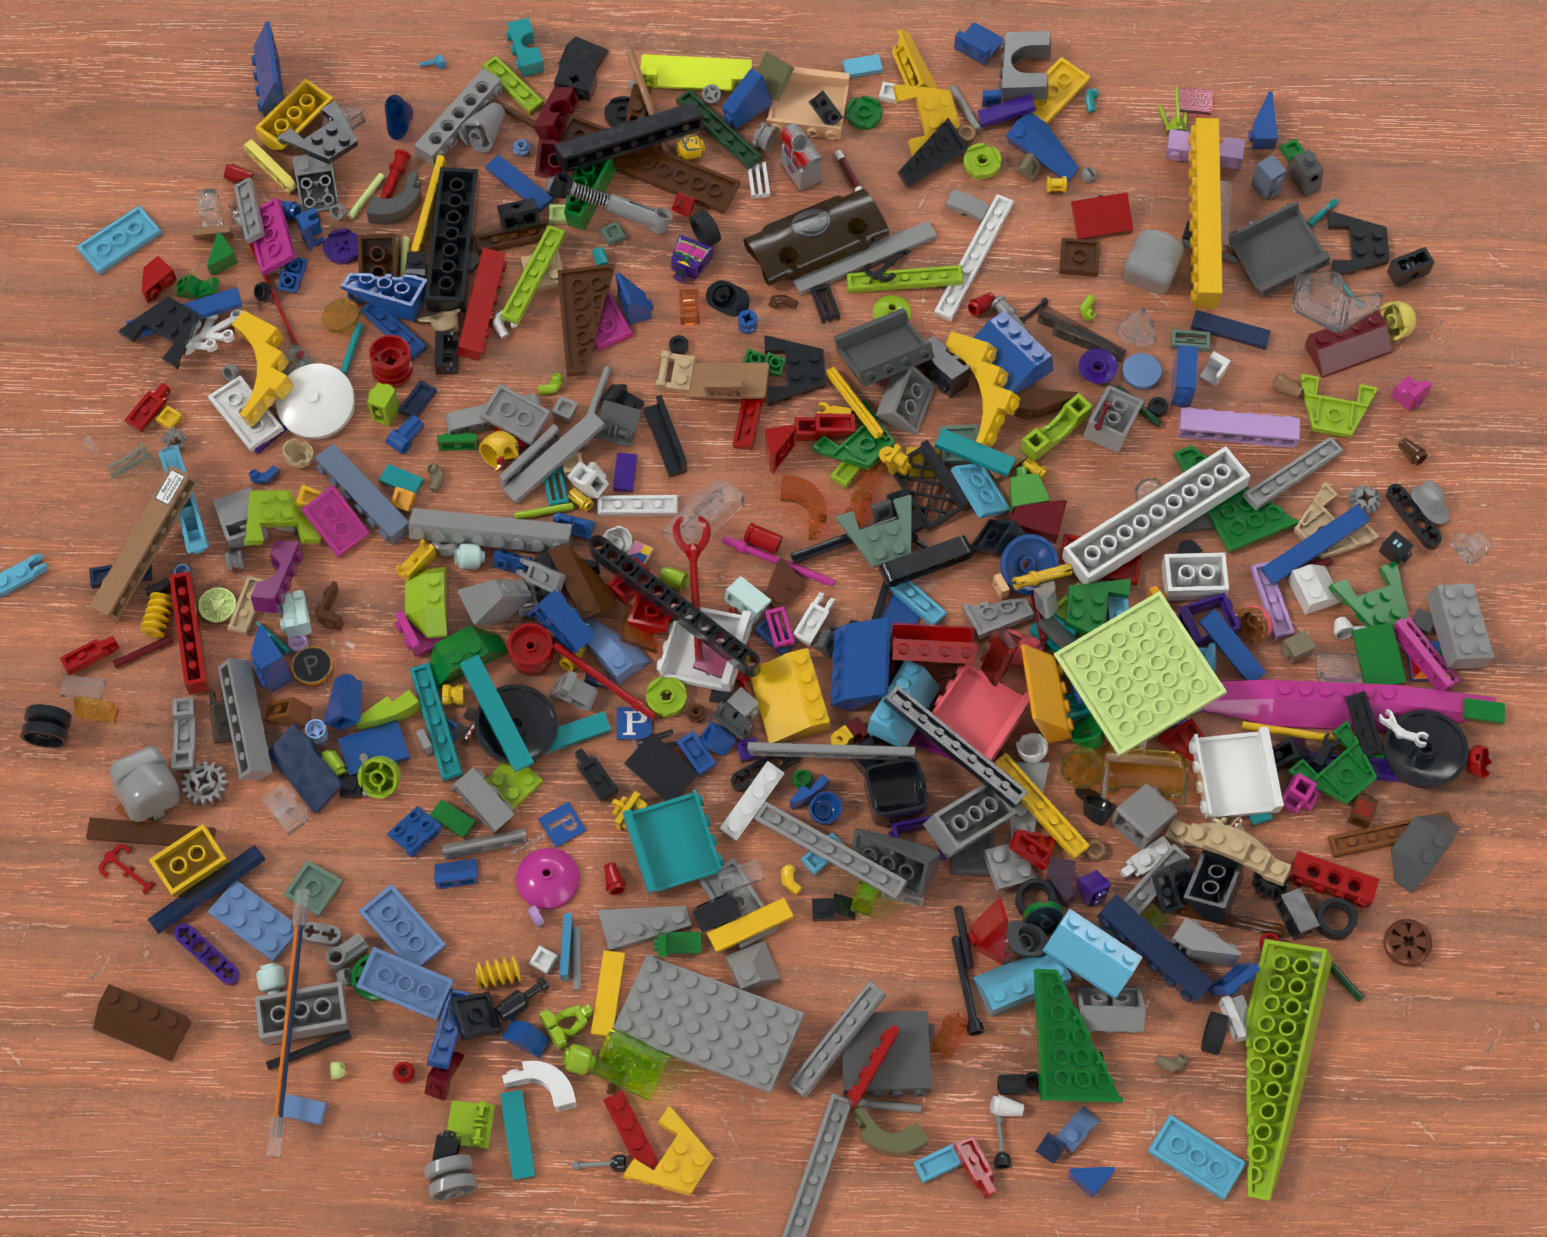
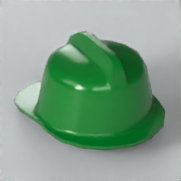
M1091 715L1081 718L1074 724L1072 742L1076 743L1081 751H1090L1094 755L1096 749L1104 743L1105 739L1103 731Z

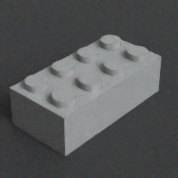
M1437 585L1426 597L1447 669L1483 668L1494 658L1474 585Z
M983 784L933 814L923 825L945 857L949 859L1008 822L1017 811Z
M341 981L296 990L291 1041L350 1030L346 992ZM288 991L255 997L259 1039L263 1045L282 1042Z

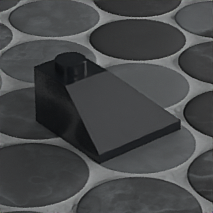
M989 519L971 544L974 552L1000 554L1003 553L1005 547L1013 539L1026 533L1016 521Z

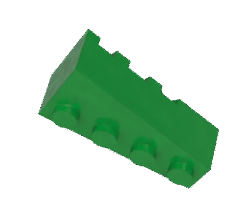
M611 158L574 170L573 182L579 183L583 187L586 186V188L589 187V189L592 188V190L595 189L599 193H605L616 173L613 159ZM567 196L564 214L568 226L586 230L598 204L594 205L595 203L585 202V199H578L579 197Z

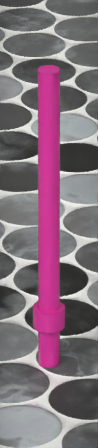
M725 535L722 539L723 544L736 548V551L740 553L746 552L776 565L780 557L747 545L748 542L743 540L737 541ZM785 560L795 573L830 587L834 586L836 580Z

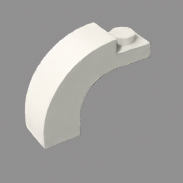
M541 1061L522 1062L524 1070L513 1069L508 1071L507 1074L502 1075L506 1089L531 1083L544 1086L552 1095L556 1112L577 1107L573 1088L569 1080L559 1069L551 1064Z

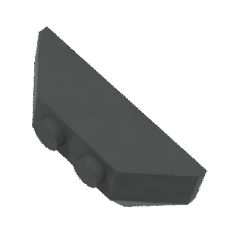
M1444 815L1415 816L1391 848L1394 881L1412 893L1431 872L1451 845L1459 827Z

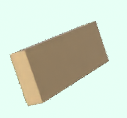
M247 576L228 625V632L244 636L249 635L257 613L253 608L251 594L256 583L265 579Z

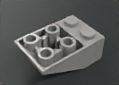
M308 154L292 157L302 213L314 207L317 211L330 210L331 206L338 204L339 198L333 162L327 164L308 156Z
M251 487L213 500L231 552L250 546L244 545V538L246 536L248 496L250 491H252ZM261 527L264 540L270 539L266 527Z
M1187 917L1170 942L1192 963L1233 968L1242 954L1234 944L1224 942L1218 934L1213 931L1208 932L1202 928L1198 921L1188 919Z

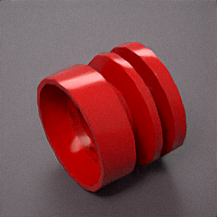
M384 335L377 338L369 348L370 364L375 381L381 384H389L392 387L405 384L413 373L411 352L407 341L396 335Z

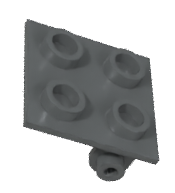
M604 400L599 418L606 427L593 438L631 448L642 410Z

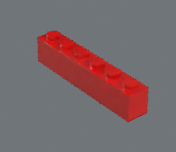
M483 247L456 353L457 356L479 361L480 355H485L487 344L484 343V340L489 338L491 327L488 326L489 321L493 322L495 310H492V307L497 305L499 294L496 291L497 288L501 289L503 277H500L501 272L505 273L508 262L504 261L506 253Z
M190 571L171 574L169 578L184 684L189 695L210 691L194 580Z

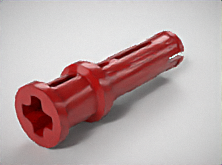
M395 150V158L393 163L389 165L390 173L379 198H392L400 176L406 171L407 161L411 159V155L405 150Z

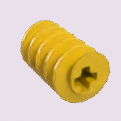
M159 592L150 594V600L147 603L148 607L145 609V615L142 618L143 622L140 624L141 629L139 631L142 634L153 638H164L165 634L160 630H166L167 626L162 623H169V619L165 616H171L172 612L168 609L174 608L173 604L169 602L172 600L170 596Z
M511 956L509 963L505 957L502 958L501 964H499L497 959H494L493 966L490 965L488 960L485 961L484 967L481 966L480 962H477L475 972L478 989H480L481 983H483L485 988H488L490 981L494 987L497 986L498 980H500L502 985H505L507 978L511 984L514 983L515 977L518 978L519 982H522L519 963L514 956Z

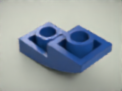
M296 257V259L287 263L285 270L281 272L277 289L296 294L302 283L309 261L305 258Z

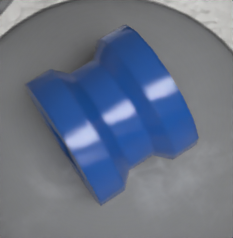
M743 310L738 315V328L742 333L751 334L757 329V315L752 310Z

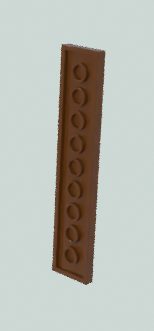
M571 114L565 124L566 128L561 138L556 139V141H569L607 128ZM653 146L612 158L617 172L677 195V192H682L696 198L695 203L725 214L740 187L739 180Z

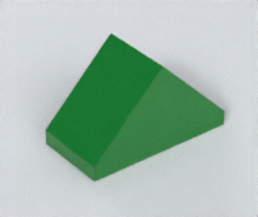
M218 232L207 262L210 275H216L238 263L234 251L223 235Z

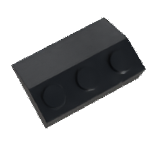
M1203 850L1183 900L1203 919L1225 925L1244 876V865L1220 854Z

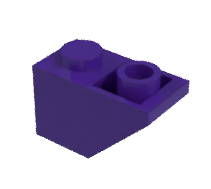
M1095 870L1078 878L1076 887L1086 906L1089 907L1091 905L1099 906L1106 901L1105 899L1111 884L1101 873Z

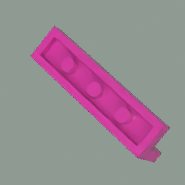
M1410 617L1404 620L1400 619L1393 625L1396 640L1436 690L1447 691L1460 682L1454 671L1447 669L1445 660Z

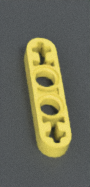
M250 139L243 145L246 153L287 193H291L297 188L291 176L253 140Z

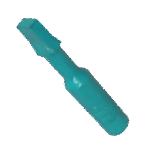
M1334 198L1324 209H1320L1307 221L1309 227H1313L1339 201Z
M259 621L256 622L258 626L262 625ZM263 626L276 647L284 655H288L291 650L275 634H272L267 627Z

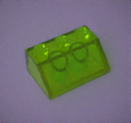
M613 1027L604 1040L591 1073L650 1101L672 1055L660 1051Z

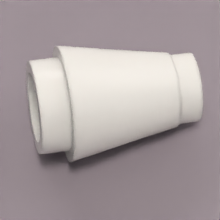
M1002 1095L992 1097L990 1113L995 1114V1116H1022L1024 1110L1023 1103Z

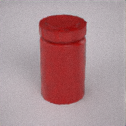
M750 523L744 534L745 542H749L773 554L777 553L783 540V536L761 526H756L754 523Z

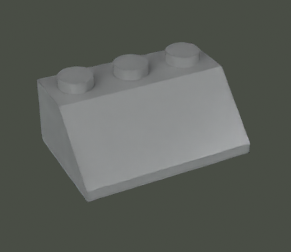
M915 367L892 375L876 416L889 427L914 435L917 434L936 385Z
M1076 986V1007L1084 1021L1085 1028L1089 1032H1144L1145 1005L1141 988L1123 987L1116 999H1114L1097 987Z

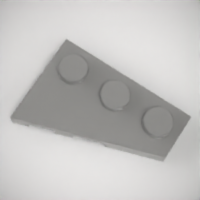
M1026 598L1001 600L1000 603L992 604L980 602V605L971 606L969 604H962V610L971 626L974 627V632L978 639L1034 618V612Z

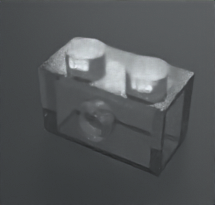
M217 188L198 190L197 213L201 216L204 227L224 225V208Z

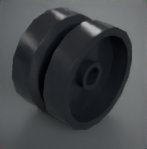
M35 704L28 706L24 715L26 723L22 726L21 739L31 745L43 748H62L66 746L69 735L67 729H69L72 720L71 713L51 705Z

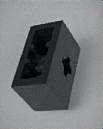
M562 64L554 81V88L573 87L581 101L591 102L597 86L596 73Z
M534 198L497 205L503 233L540 225L538 209Z
M1426 247L1391 260L1387 273L1394 285L1398 287L1430 274L1435 261Z

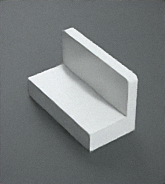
M1240 995L1234 998L1230 996L1222 997L1219 1007L1222 1014L1228 1016L1227 1026L1234 1043L1246 1040L1248 1006L1244 996Z

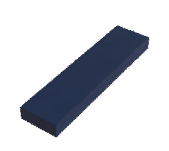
M1199 310L1195 311L1190 328L1196 331L1210 332V335L1264 350L1266 349L1271 330Z

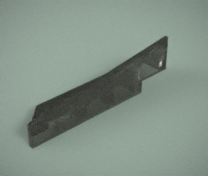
M1047 305L1039 311L1037 323L1052 328V336L1087 350H1106L1115 357L1116 361L1122 362L1126 349Z

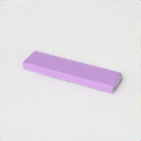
M1269 562L1251 565L1250 571L1262 606L1272 618V635L1274 640L1293 636L1295 632L1278 583L1272 585L1261 572V568Z

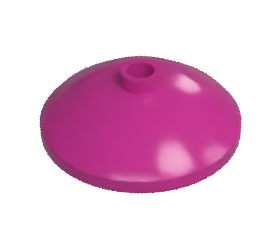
M542 848L533 851L522 860L516 873V885L521 897L529 905H535L536 908L545 910L555 909L569 902L575 895L580 881L579 870L572 857L564 851L555 848ZM549 871L550 875L546 877L543 876V873Z

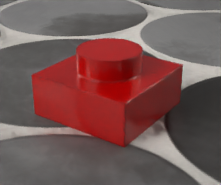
M677 192L671 210L690 217L696 198L682 192Z

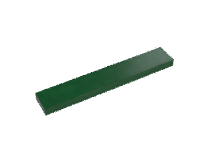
M689 89L676 98V103L679 106L692 102L696 104L703 114L704 130L747 170L762 160V156L692 90Z

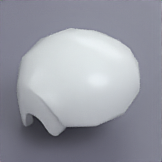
M616 526L604 533L603 537L626 554L632 547V535L628 529Z
M1037 733L1022 735L1020 740L1016 742L1019 757L1028 763L1041 761L1045 758L1049 749L1046 739Z

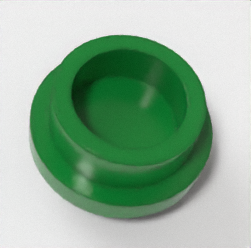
M800 769L793 774L792 782L798 789L802 785L809 788L813 783V776L808 770Z

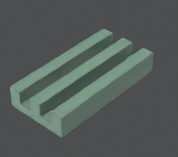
M1172 329L1170 349L1177 350L1178 345L1196 346L1200 352H1209L1210 332Z

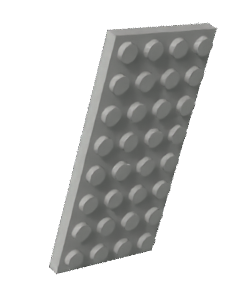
M647 955L612 1032L613 1035L772 1094L805 1014Z

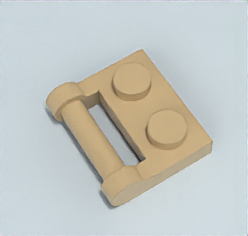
M661 351L660 370L654 387L658 390L689 394L695 356ZM669 362L674 363L671 383L665 381Z

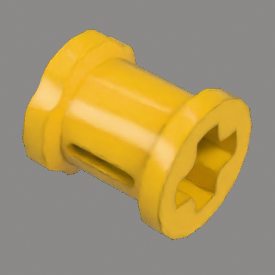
M1047 176V194L1054 191L1066 193V176L1062 178H1050V176Z

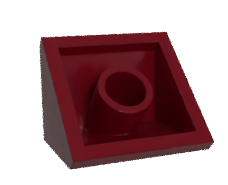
M539 138L535 176L552 178L557 172H564L557 162L555 145L562 143L561 141ZM574 170L566 173L573 177Z

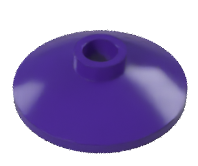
M1091 349L1081 356L1078 368L1085 380L1094 384H1103L1115 377L1118 365L1115 357L1110 352L1103 349Z

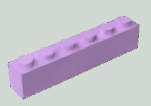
M1187 407L1181 408L1178 420V438L1296 448L1300 435V418L1292 416L1280 417L1272 414L1257 415L1251 412L1235 413L1234 411L1223 412L1213 409L1200 410Z

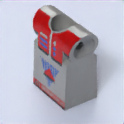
M795 123L788 125L781 134V139L784 143L781 148L780 165L798 191L801 192L822 181V156L800 125Z

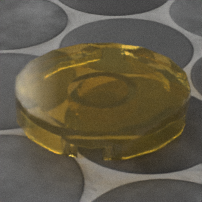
M340 298L332 301L325 307L322 312V321L325 328L330 332L346 333L357 326L361 313L358 305L353 300Z

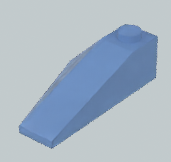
M595 619L585 622L592 627L593 633L596 635L585 646L618 686L651 663L639 646Z

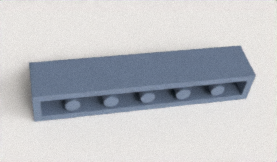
M334 443L315 457L318 472L322 476L326 475L329 478V483L342 491L341 495L347 502L351 501L354 504L353 507L359 515L364 514L367 518V523L372 528L376 527L380 531L379 535L385 542L389 541L392 545H395L409 534V521Z

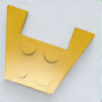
M900 84L892 86L897 103L915 99L925 136L908 140L912 156L947 118L950 119L955 129L960 127L951 90Z
M668 1106L657 1125L675 1135L676 1138L655 1170L633 1159L623 1174V1178L641 1181L642 1184L660 1186L665 1190L690 1196L714 1157L677 1113Z

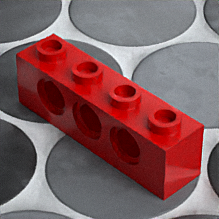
M1297 851L1291 865L1292 869L1288 875V880L1295 886H1306L1319 894L1326 893L1333 897L1344 898L1359 908H1369L1371 906L1380 880L1379 878ZM1308 871H1313L1317 877H1310ZM1328 878L1335 879L1337 884H1331L1328 881ZM1348 885L1355 886L1358 891H1351Z

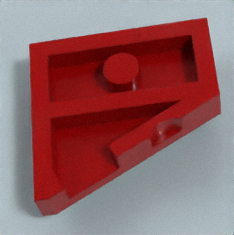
M1191 718L1159 736L1158 741L1193 762L1194 756L1190 754L1189 742H1191L1194 734H1198V738L1205 736Z
M1018 829L1013 834L1009 849L1043 871L1048 866L1056 841L1052 836L1045 837L1041 836V833H1030L1026 830Z

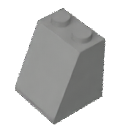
M494 579L457 591L474 625H503L532 597L524 580Z
M1146 783L1116 808L1111 825L1141 851L1175 819L1178 810L1170 800L1166 801L1161 796L1157 788Z

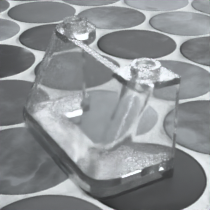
M1333 270L1297 273L1292 308L1295 313L1332 332L1339 333L1346 331L1377 311L1381 306L1383 294L1371 291L1367 295L1352 296L1342 291L1344 285L1343 277Z

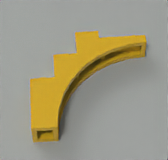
M243 310L232 323V326L240 337L252 345L255 351L257 377L251 396L239 415L248 426L253 428L275 399L278 398L283 401L294 385L289 377L282 373L289 361L282 351L276 349L284 340L278 328Z
M951 331L945 344L948 348L947 352L952 356L956 354L971 367L982 394L983 415L976 442L992 448L997 440L1000 427L1004 424L1006 414L1013 416L1019 406L1020 397L1010 390L1003 389V386L1007 383L1009 373L1003 368L992 364L998 349L988 342Z

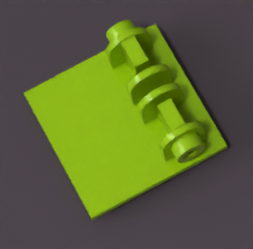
M452 1100L447 1130L457 1132L456 1136L462 1137L460 1146L489 1149L495 1105H490L487 1101L472 1103Z

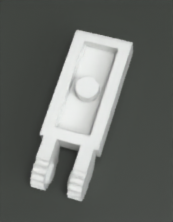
M820 592L814 602H811L793 633L794 639L811 646L829 616L835 599L831 597L825 608L819 605L824 599V593Z

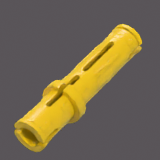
M1065 563L1038 572L1030 571L1026 575L1013 577L1012 582H1017L1013 586L1016 590L1028 586L1036 587L1039 583L1072 575V570L1068 571L1072 567L1070 563Z

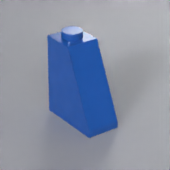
M750 69L722 106L723 118L727 124L739 128L772 105L763 75L754 69Z
M343 674L335 678L323 721L325 725L342 731L360 722L362 681L355 679L356 677L351 674Z

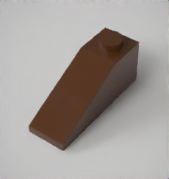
M1025 388L1018 393L1020 400L1016 417L1026 420L1036 419L1062 410L1063 406L1076 396L1078 392Z

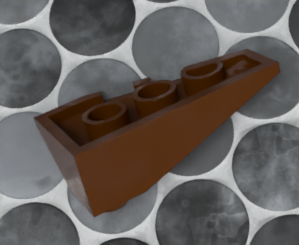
M567 543L548 550L556 570L566 575L563 585L574 608L578 611L580 618L584 622L619 607L611 588Z

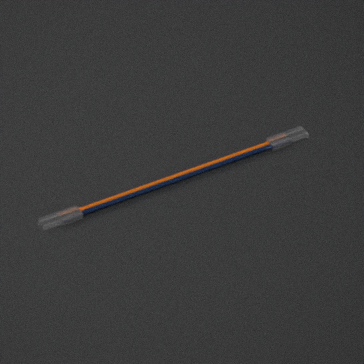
M295 889L292 917L294 937L274 1116L270 1117L267 1157L282 1158L286 1118L283 1117L302 935L304 927H307L310 889Z

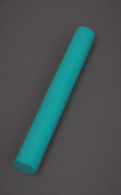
M357 322L340 370L345 376L348 374L364 326L360 322Z

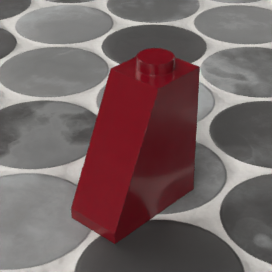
M1058 500L1019 505L1015 507L1014 513L1010 512L1008 520L1016 521L1026 534L1039 535L1050 543L1056 544L1067 501Z

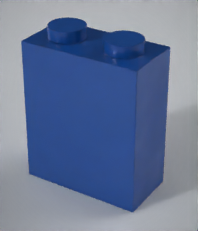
M1178 345L1173 363L1171 405L1181 408L1191 406L1197 381L1198 347Z

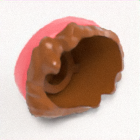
M1249 605L1238 611L1237 615L1241 622L1239 631L1241 635L1246 636L1245 640L1250 641L1251 644L1259 643L1271 634L1273 629L1272 618L1264 608L1259 605Z

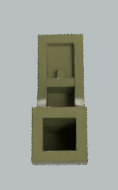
M863 1105L855 1109V1117L853 1119L859 1129L864 1128L860 1132L859 1138L876 1153L888 1157H904L912 1155L928 1145L929 1139L917 1122L900 1132H886L874 1123Z

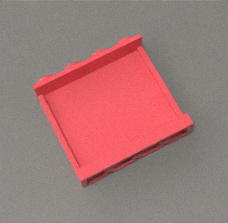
M961 663L956 672L958 674L957 677L948 682L945 688L947 690L944 696L940 695L934 704L936 707L931 713L993 762L1029 708V693L1025 692L1022 696L971 664Z

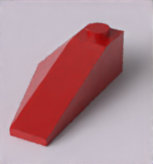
M1001 898L997 899L971 925L968 938L970 944L975 946L977 952L1001 965H1005L1009 959L1008 951H1004V947L1009 946L1006 935L1008 934V917Z

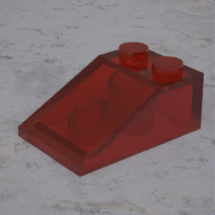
M999 628L997 632H992L988 641L991 644L988 651L984 650L980 661L983 662L981 670L995 687L1006 675L1022 640L1021 637L1002 628Z

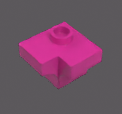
M1408 375L1395 386L1391 396L1409 411L1413 407L1417 408L1422 404L1423 398L1429 394L1432 384L1428 380L1415 381Z
M1300 773L1293 776L1282 793L1283 808L1294 815L1298 813L1301 807L1309 812L1320 795V792L1315 788L1317 783Z

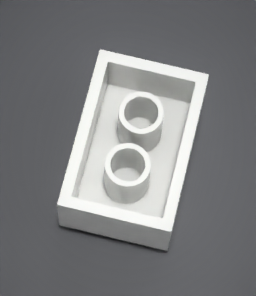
M1225 553L1164 555L1161 566L1164 594L1167 601L1203 600L1225 593L1227 597L1229 582Z

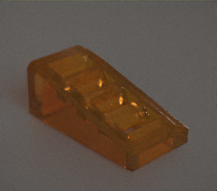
M698 289L679 290L681 325L700 324ZM683 295H694L695 297H683ZM693 300H695V302L683 303V301H693ZM695 306V308H684V307ZM684 312H695L692 314H684Z

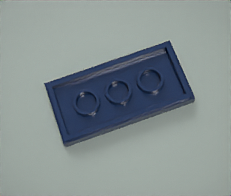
M292 724L268 750L269 756L314 814H318L344 786L340 778L297 724Z

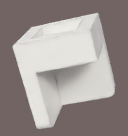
M1213 351L1207 366L1200 374V378L1216 387L1227 372L1231 360Z

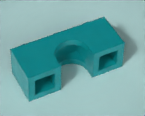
M529 17L507 22L508 30L505 33L507 41L512 42L510 49L512 56L517 58L515 60L517 71L521 70L523 77L543 73L544 65L539 47H525L528 44L535 43Z

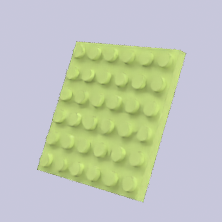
M1160 591L1054 653L1059 665L1118 757L1227 694L1226 689Z

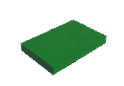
M1392 622L1351 631L1364 684L1396 685L1406 682Z

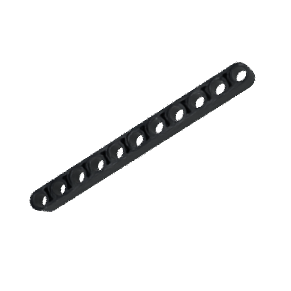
M595 535L590 538L588 544L593 559L748 677H755L760 673V658L756 652L605 537ZM627 569H632L630 572H625ZM644 580H645V581H648V582H646V583H644V584H641V583H640L641 581H644ZM657 592H662L661 595H654ZM671 604H678L676 607H670ZM688 615H692V616H693V617L690 618V619H686V618H685V617L688 616ZM702 627H708V628H709V629H707V630H705V631L700 630ZM717 639H724L723 642H716ZM735 650L740 651L738 654H732L731 652ZM750 662L755 663L754 666H747Z

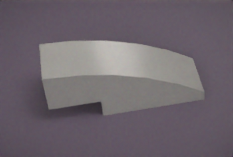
M1053 580L1039 583L1037 588L1034 589L1036 609L1047 619L1055 613L1058 606L1055 583Z

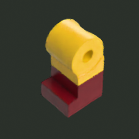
M858 716L831 735V745H851L859 739L863 742L870 733L867 732L868 728Z

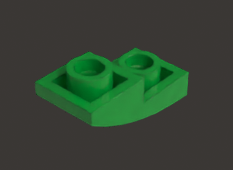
M748 348L742 363H769V376L780 377L786 359L770 352L765 355Z

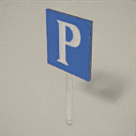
M567 802L538 818L545 832L512 850V854L523 850L546 836H549L555 848L587 830L570 803Z

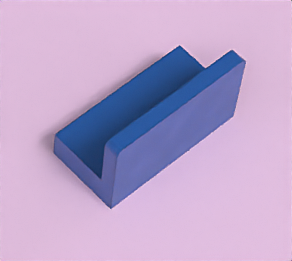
M476 859L434 865L436 889L479 884Z

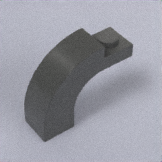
M410 170L405 189L398 196L390 199L371 197L366 212L369 223L380 225L398 223L410 217L418 209L422 202V180L419 179L417 171Z

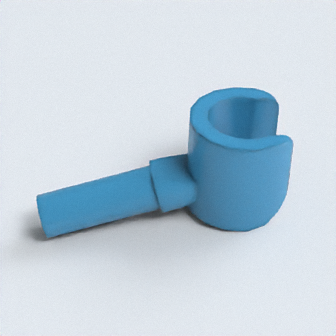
M440 54L436 55L433 60L419 62L420 67L436 64L438 69H444L447 66L444 57Z

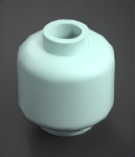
M461 544L459 548L455 549V564L462 570H477L481 563L485 561V552L481 551L480 546L477 544Z
M277 963L260 966V970L256 973L258 987L261 992H267L268 994L281 992L280 989L287 984L284 968L277 966Z

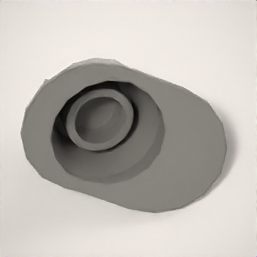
M1428 480L1422 486L1412 488L1411 498L1428 520L1436 524H1444L1448 521L1449 510L1443 502L1445 492L1439 485Z

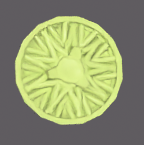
M221 587L207 590L198 602V610L201 616L206 621L212 623H221L228 620L233 615L236 607V599L233 593Z

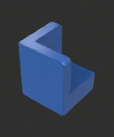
M710 721L700 735L705 748L722 756L727 754L736 741L728 729L713 721Z

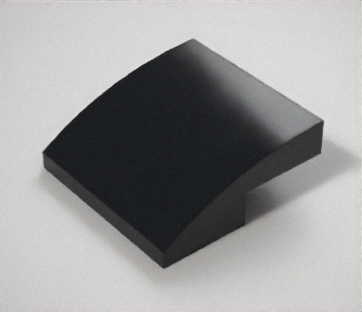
M1187 858L1176 861L1151 874L1163 915L1182 909V904H1187L1183 897L1193 875Z

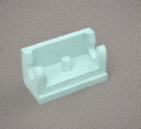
M741 576L726 589L724 601L732 607H736L739 613L742 614L743 610L750 611L754 619L753 624L764 615V612L768 610L766 607L771 603V599Z

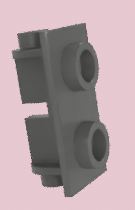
M721 701L717 706L718 710L711 714L713 719L742 741L754 732L752 721H749L741 714H738L736 717V710L729 706L727 702L723 703Z

